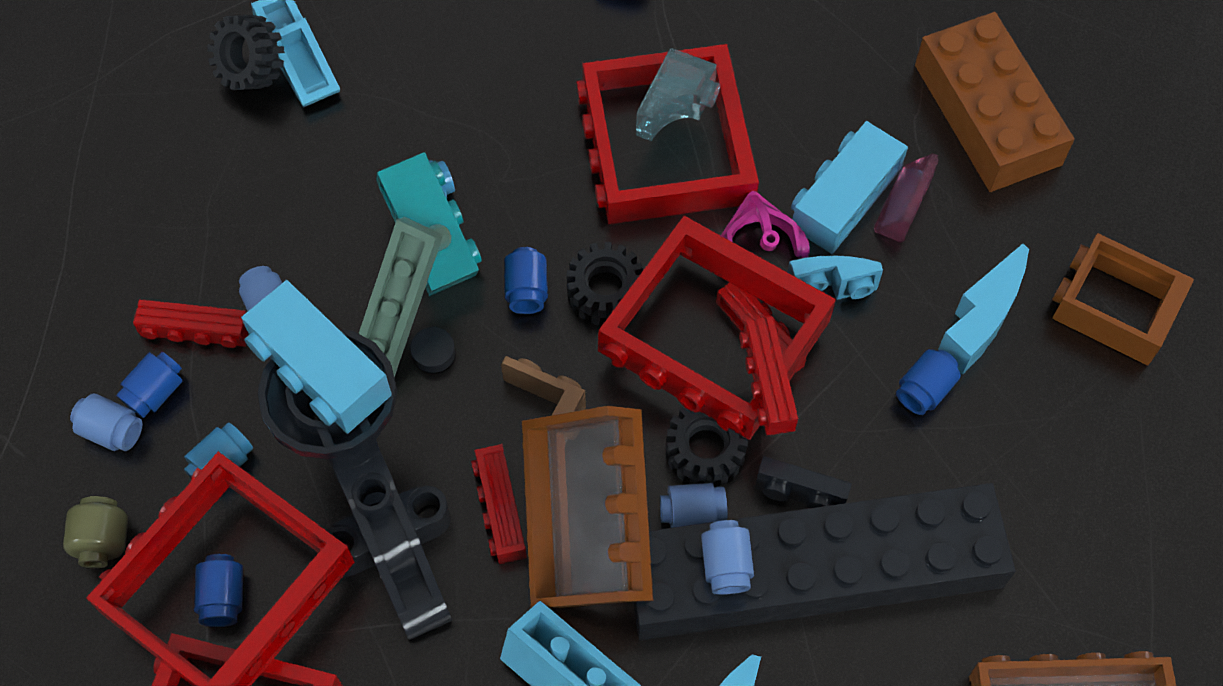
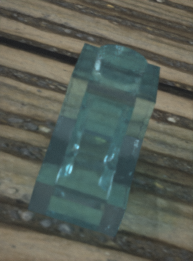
M670 48L637 111L636 136L652 141L654 136L664 126L675 120L690 117L699 120L705 107H712L720 90V83L715 82L717 64Z

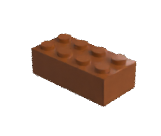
M996 12L922 38L915 66L989 192L1063 165L1075 138Z

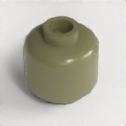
M100 496L85 497L80 499L78 505L68 510L65 521L63 549L68 555L79 559L78 565L86 568H103L107 566L108 560L118 558L124 553L127 539L128 515L122 508L117 506L118 502L116 500Z

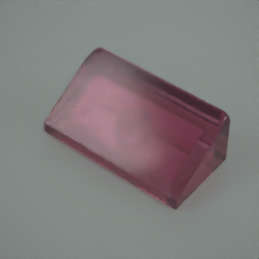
M932 153L906 164L901 169L874 226L876 233L900 243L902 240L904 241L933 179L939 161L937 159L938 155Z

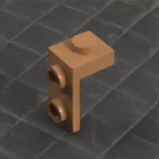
M505 356L501 363L503 380L558 404L552 415L585 410V390L581 389V386L576 381L566 376H558L556 378L542 372L541 368L530 360L520 358L517 361ZM581 431L565 433L566 445L569 439L576 441Z

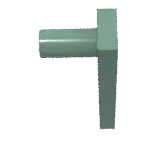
M407 217L396 220L359 331L360 335L375 342L391 362L394 377L437 252L446 249L451 243L450 231L444 225L435 224L426 227Z

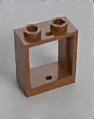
M1097 233L1090 248L1081 244L1070 265V268L1077 271L1073 280L1064 277L1052 300L1060 305L1052 319L1148 366L1162 347L1194 279ZM1092 266L1161 299L1145 333L1075 299Z

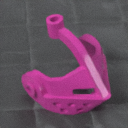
M755 191L747 195L720 235L733 242L732 238L736 231L744 225L760 222L763 232L760 245L764 250L772 251L780 240L779 234L772 230L771 224L788 234L792 242L794 254L798 259L808 258L810 253L809 241L806 238L805 232L801 230L794 220L783 214Z

